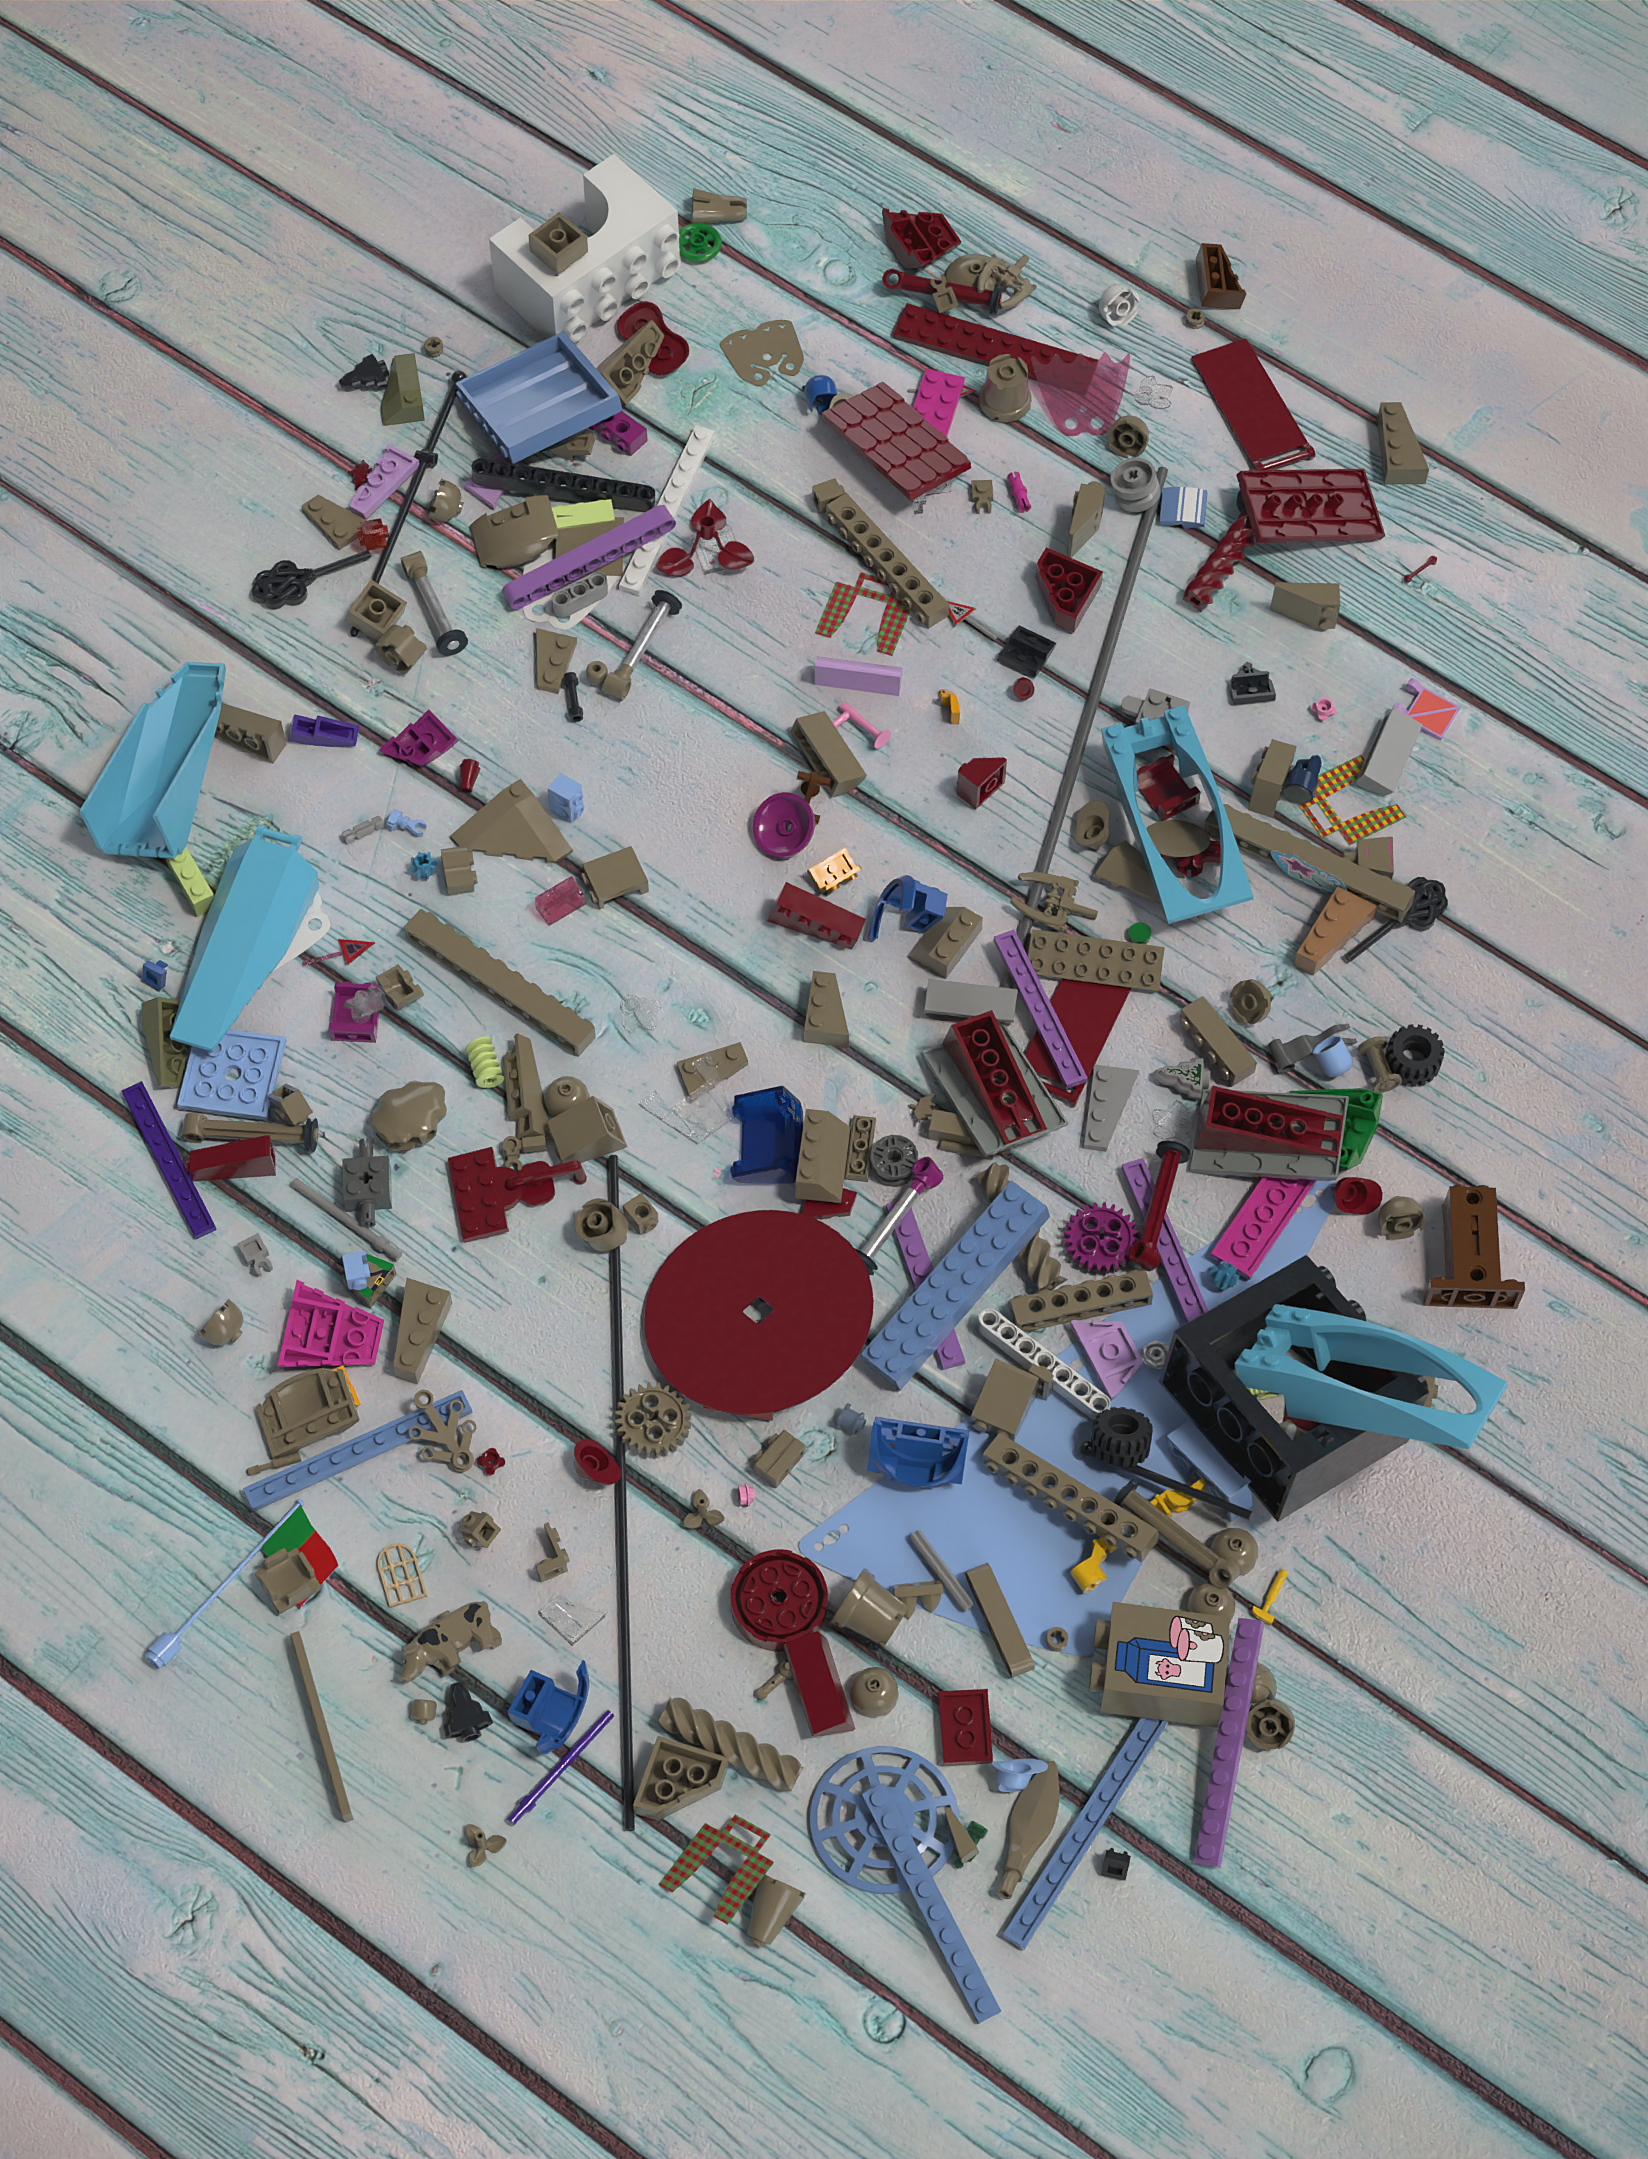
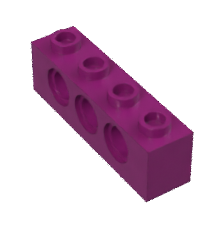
M623 411L588 427L590 430L597 431L604 440L611 441L621 452H626L630 456L648 441L647 428Z

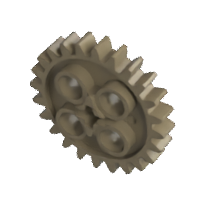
M648 1382L647 1389H644L639 1384L638 1392L631 1388L629 1390L630 1397L623 1395L622 1401L624 1403L618 1402L617 1408L620 1411H615V1418H617L615 1420V1427H620L617 1430V1435H624L622 1437V1444L630 1442L629 1450L636 1447L637 1455L644 1450L646 1451V1457H649L650 1453L654 1452L656 1458H658L660 1451H663L667 1456L669 1448L677 1451L676 1443L683 1445V1437H688L689 1431L687 1429H691V1422L688 1420L691 1419L692 1414L687 1412L689 1404L682 1405L685 1397L676 1398L678 1390L670 1393L669 1385L663 1390L659 1382L655 1388H652L651 1383ZM652 1401L655 1402L657 1406L648 1407L645 1403ZM671 1415L675 1420L667 1421L664 1417ZM638 1418L642 1423L638 1425L633 1424L631 1420ZM656 1432L661 1437L654 1439L649 1434Z

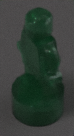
M971 1821L966 1829L976 1846L981 1839H984L988 1832L985 1827L974 1821ZM955 1848L954 1854L957 1855V1857H959L957 1849ZM972 1857L966 1862H971L974 1859V1857ZM956 1858L953 1863L957 1869L962 1868L964 1865L960 1858Z

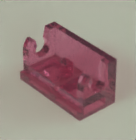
M571 876L535 897L536 910L550 926L586 905V901L582 896L584 893Z

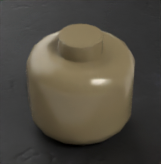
M593 661L588 664L586 668L588 681L594 685L604 683L608 675V669L603 662Z
M415 1699L412 1702L411 1717L418 1719L417 1723L427 1724L428 1720L432 1721L435 1719L437 1703L432 1700Z

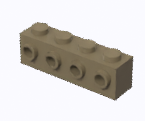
M1204 996L1181 1009L1179 1022L1182 1028L1190 1032L1198 1047L1203 1048L1208 1060L1212 1064L1215 1063L1224 1080L1229 1081L1234 1086L1255 1073L1256 1060Z

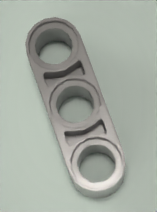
M593 572L556 591L552 595L554 615L559 618L568 617L606 597L608 594L607 576L602 572Z

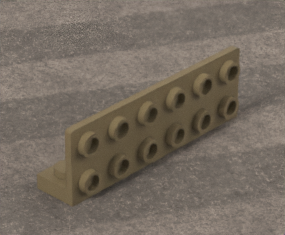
M1032 929L1028 958L1036 974L1040 976L1159 991L1165 947Z

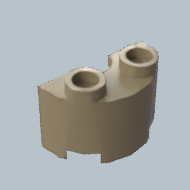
M399 964L376 976L378 985H381L384 989L385 997L394 1009L403 1008L424 996L421 987L418 984H413V978L409 971H404Z

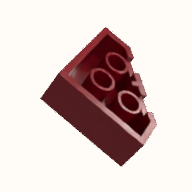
M1046 547L1037 561L1035 578L1055 625L1074 633L1102 585L1103 571Z

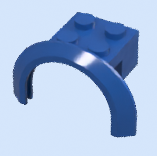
M903 875L892 880L883 890L874 908L869 927V941L872 943L878 938L882 915L887 904L899 908V911H905L904 927L924 934L944 917L948 894L940 891L938 888L921 884L909 875Z
M582 1660L576 1671L578 1677L577 1695L556 1687L553 1679L530 1670L508 1710L513 1724L541 1736L536 1747L539 1753L543 1755L563 1745L580 1719L589 1692V1675L585 1660Z

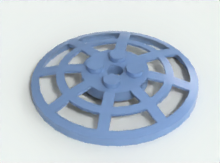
M876 1746L861 1749L838 1761L820 1781L813 1796L810 1809L812 1840L825 1866L847 1885L873 1894L909 1891V1888L893 1857L892 1860H878L868 1857L873 1846L887 1847L863 1798L850 1792L849 1789L856 1782L867 1776L871 1789L880 1785L877 1773H892L901 1776L895 1788L886 1786L911 1836L921 1842L917 1846L920 1854L927 1847L941 1854L937 1861L929 1868L932 1877L943 1868L955 1846L951 1831L946 1845L933 1837L937 1824L936 1808L950 1805L952 1811L959 1819L956 1797L944 1775L921 1755L893 1746ZM878 1752L895 1753L912 1759L904 1770L894 1766H875L871 1754ZM862 1758L865 1769L853 1775L842 1787L829 1782L842 1766L853 1759ZM920 1764L926 1766L938 1778L946 1791V1796L933 1798L927 1786L914 1775ZM910 1781L920 1789L925 1800L911 1802L904 1793ZM825 1791L837 1796L833 1806V1826L819 1831L818 1807L821 1795ZM843 1800L856 1806L855 1819L841 1823L840 1809ZM929 1809V1826L927 1832H924L914 1826L915 1812ZM855 1829L858 1830L865 1840L860 1851H857L848 1842L844 1833ZM836 1836L843 1849L855 1859L848 1873L832 1860L822 1841ZM864 1864L880 1869L895 1868L898 1883L875 1884L863 1881L857 1877Z

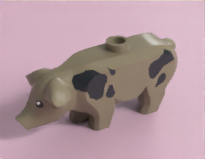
M471 1602L453 1612L447 1610L437 1617L438 1620L424 1628L413 1641L404 1646L402 1653L403 1671L398 1679L404 1683H409L422 1674L428 1664L436 1666L442 1672L443 1677L453 1673L455 1671L454 1667L461 1663L458 1653L465 1650L472 1642H478L481 1650L488 1649L489 1647L495 1649L502 1644L501 1634L491 1625V1613L487 1602Z

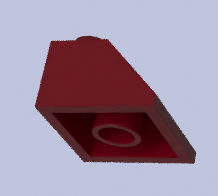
M1004 757L973 758L968 763L962 764L958 770L957 795L976 810L1005 783L1007 759Z

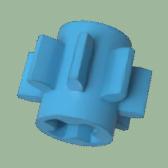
M418 852L415 858L411 857L412 865L410 870L411 873L416 872L417 879L426 878L428 880L432 873H437L435 867L437 859H431L430 852L427 854Z
M1221 1261L1220 1265L1215 1264L1209 1274L1210 1277H1213L1212 1284L1223 1290H1228L1229 1286L1234 1287L1240 1276L1235 1273L1237 1268L1225 1261Z

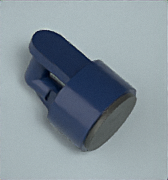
M1313 755L1310 759H1299L1294 768L1288 771L1282 787V792L1287 799L1300 804L1313 800L1319 783L1318 775L1322 765L1319 755Z

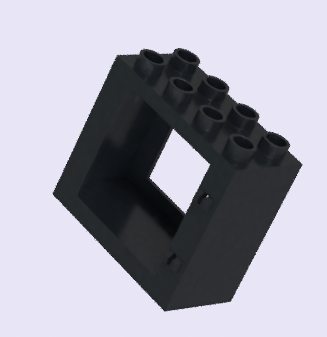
M1307 1254L1175 1330L1158 1381L1223 1459L1243 1479L1245 1475L1251 1481L1248 1484V1488L1277 1522L1409 1441L1408 1438L1322 1423L1293 1441L1232 1371L1235 1369V1362L1244 1349L1251 1350L1257 1342L1259 1331L1261 1329L1265 1330L1267 1327L1265 1319L1275 1304L1332 1313L1366 1321V1314L1361 1305L1355 1300L1348 1301L1336 1288V1281L1332 1273L1324 1266L1317 1267ZM1300 1346L1317 1366L1314 1349ZM1330 1360L1322 1371L1324 1375L1357 1389L1424 1406L1429 1395L1428 1384L1423 1375ZM1325 1434H1327V1436L1323 1437V1439H1322L1321 1442H1319V1441L1317 1440V1439H1319L1320 1437H1322V1436H1324Z

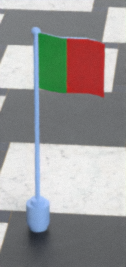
M296 1500L294 1507L176 1634L173 1632L169 1634L163 1632L148 1648V1653L145 1657L152 1665L160 1669L173 1659L182 1649L180 1646L181 1640L179 1639L181 1634L261 1548L267 1558L283 1548L287 1552L297 1548L307 1558L321 1586L339 1567L337 1559L331 1548L311 1525L302 1508L304 1506L303 1500ZM310 1596L309 1598H307V1599H305L304 1601L300 1602V1603L298 1604V1605H299V1609H301V1608L303 1607V1605H304L312 1596Z

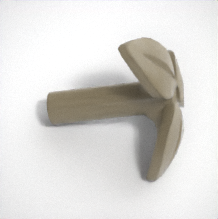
M698 1489L692 1501V1506L698 1513H689L684 1518L683 1525L690 1529L698 1528L701 1526L702 1519H705L708 1525L714 1526L722 1523L725 1517L716 1509L707 1511L710 1504L709 1499L701 1489Z
M467 1824L466 1838L470 1844L478 1846V1848L469 1853V1864L472 1867L482 1865L487 1859L485 1850L497 1853L506 1845L507 1839L500 1835H492L486 1840L485 1833L481 1828L473 1824Z

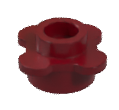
M489 1448L482 1456L477 1458V1464L485 1469L487 1475L491 1476L495 1474V1470L505 1465V1459L500 1457L495 1448Z

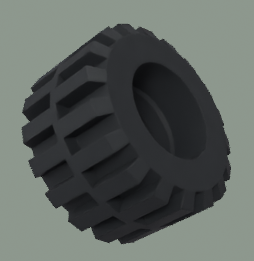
M1410 1024L1406 1029L1403 1026L1399 1028L1398 1032L1395 1031L1389 1040L1385 1057L1392 1074H1399L1402 1079L1401 1084L1403 1085L1410 1083L1411 1087H1416V1084L1419 1083L1420 1086H1423L1426 1081L1430 1083L1434 1076L1436 1077L1439 1073L1445 1048H1442L1443 1041L1438 1040L1439 1035L1436 1032L1432 1034V1029L1429 1027L1423 1029V1025L1418 1024L1417 1027H1414L1413 1024ZM1406 1050H1416L1424 1055L1425 1060H1410L1403 1052Z
M1111 1407L1110 1410H1102V1413H1098L1093 1422L1091 1451L1093 1454H1096V1458L1103 1460L1105 1464H1112L1115 1467L1122 1466L1123 1468L1130 1465L1137 1466L1138 1463H1143L1145 1458L1149 1456L1153 1433L1152 1423H1150L1148 1417H1144L1143 1413L1136 1412L1132 1408Z

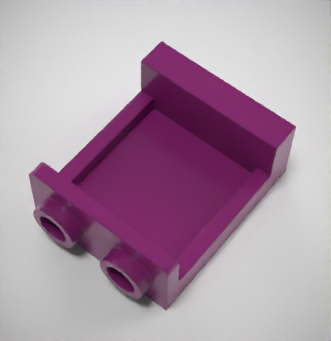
M347 981L335 983L332 1023L330 1022L329 1024L331 1041L376 1043L381 1004L380 986L370 982L364 984H353Z

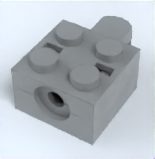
M1149 688L1145 700L1129 695L1124 697L1120 712L1122 716L1136 720V725L1140 723L1142 718L1148 717L1150 721L1164 717L1165 710L1185 705L1187 712H1189L1190 701ZM1172 743L1164 745L1165 747L1174 749Z

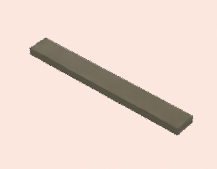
M297 1631L291 1633L290 1637L343 1821L346 1823L354 1820L303 1640L300 1632Z

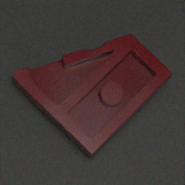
M843 1188L841 1203L806 1199L801 1214L812 1218L821 1217V1220L830 1219L834 1216H850L857 1198V1192Z

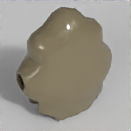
M415 1080L410 1081L401 1088L387 1090L380 1097L379 1106L372 1111L371 1127L376 1132V1136L393 1152L410 1151L416 1145L426 1144L436 1136L438 1123L446 1116L447 1112L443 1086L435 1082Z

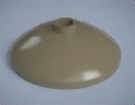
M967 254L955 259L947 268L945 275L947 282L977 287L979 275L990 257L982 254ZM990 275L985 289L993 291L995 284H997L999 288L1002 285L1003 291L1005 284H1000L997 276Z

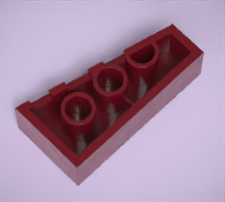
M785 882L773 905L767 922L852 950L860 936L866 919Z

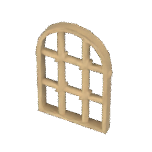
M400 1543L385 1547L378 1557V1572L381 1575L390 1608L428 1597L417 1563L418 1559L411 1548ZM398 1547L401 1561L394 1563L391 1560L389 1550ZM402 1548L407 1549L413 1558H405ZM386 1554L389 1565L381 1567L382 1556ZM415 1561L419 1576L412 1578V1576L410 1577L407 1563ZM394 1567H403L407 1580L397 1581ZM389 1569L394 1584L386 1586L382 1571ZM420 1580L424 1594L416 1596L412 1582ZM407 1584V1586L409 1585L412 1597L403 1600L399 1586ZM394 1588L397 1591L399 1601L391 1604L387 1590Z

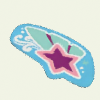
M1275 850L1271 851L1274 861L1291 878L1330 894L1334 893L1337 886L1347 891L1340 879L1305 863L1294 854L1286 855Z

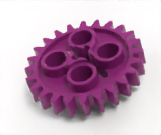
M1094 1202L1092 1209L1086 1204L1084 1212L1077 1209L1076 1216H1070L1071 1223H1066L1065 1229L1067 1231H1064V1238H1066L1064 1246L1069 1247L1067 1255L1074 1254L1072 1262L1080 1260L1079 1268L1087 1265V1272H1090L1092 1268H1096L1097 1274L1100 1273L1101 1269H1104L1106 1274H1109L1110 1268L1118 1272L1119 1264L1125 1268L1126 1260L1132 1261L1128 1256L1129 1250L1134 1243L1139 1241L1136 1238L1139 1231L1134 1229L1136 1222H1129L1130 1214L1122 1215L1123 1208L1115 1211V1204L1110 1209L1107 1208L1106 1202H1103L1102 1208L1098 1207L1096 1202ZM1092 1224L1096 1228L1089 1229L1085 1225ZM1114 1226L1117 1227L1119 1230L1111 1231L1109 1227ZM1091 1245L1094 1247V1249L1087 1250L1084 1248V1246ZM1113 1247V1248H1115L1117 1251H1116V1252H1109V1251L1107 1250V1248Z

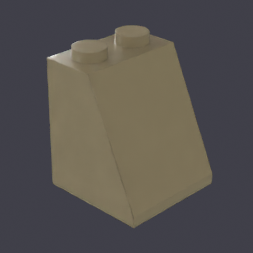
M594 1096L547 1121L550 1129L548 1134L556 1144L557 1149L555 1152L560 1161L570 1162L577 1160L582 1163L628 1147L613 1108Z
M995 1358L972 1412L970 1424L980 1432L987 1431L994 1434L995 1437L1001 1433L1015 1441L1036 1397L1039 1377Z

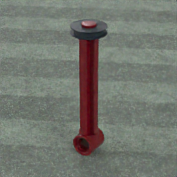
M896 269L886 270L882 277L883 284L893 291L906 290L927 295L938 292L931 285V278L905 274V272H900ZM893 274L898 275V282L895 285H890L889 277ZM934 279L935 284L940 285L942 283L941 280ZM947 282L945 287L953 288L957 301L990 307V314L995 312V315H997L1002 301V285L999 288L995 284L993 291L985 289L980 294L977 291V287Z
M1165 1140L1157 1144L1156 1154L1162 1159L1140 1241L1132 1245L1128 1254L1130 1260L1147 1272L1153 1271L1161 1261V1254L1157 1251V1242L1178 1165L1187 1162L1191 1154L1187 1146L1176 1141Z

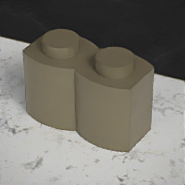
M467 845L441 849L448 895L474 891V884H478L476 870L471 871L470 865H474L473 853L468 852Z

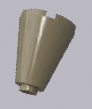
M764 1875L756 1887L747 1935L751 1936L750 1942L763 1948L765 1943L771 1945L801 1904L806 1893L768 1875Z

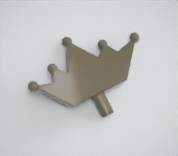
M935 1093L920 1098L918 1105L910 1104V1108L915 1109L913 1113L919 1120V1123H922V1119L928 1120L926 1116H932L933 1110L930 1107L935 1106L931 1102L933 1097L936 1096Z

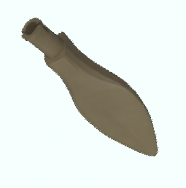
M1054 1761L1048 1762V1769L1037 1773L1031 1779L1028 1786L1021 1792L1013 1808L1010 1819L1009 1852L1004 1866V1877L997 1889V1894L1003 1899L1012 1898L1017 1882H1021L1032 1857L1045 1842L1054 1827L1059 1808V1779L1057 1765Z

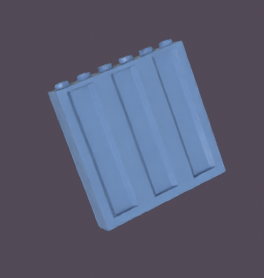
M564 331L456 382L458 391L455 393L458 401L464 403L467 412L473 414L478 425H482L484 433L487 436H491L495 447H500L503 457H508L513 464L623 411L618 393Z

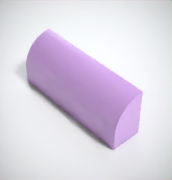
M817 656L815 663V685L895 696L900 695L903 668Z

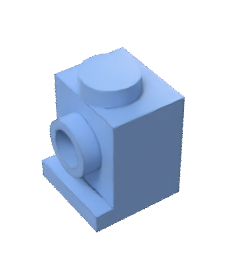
M360 1251L342 1255L349 1290L365 1289L368 1286L366 1278L370 1277L366 1252Z

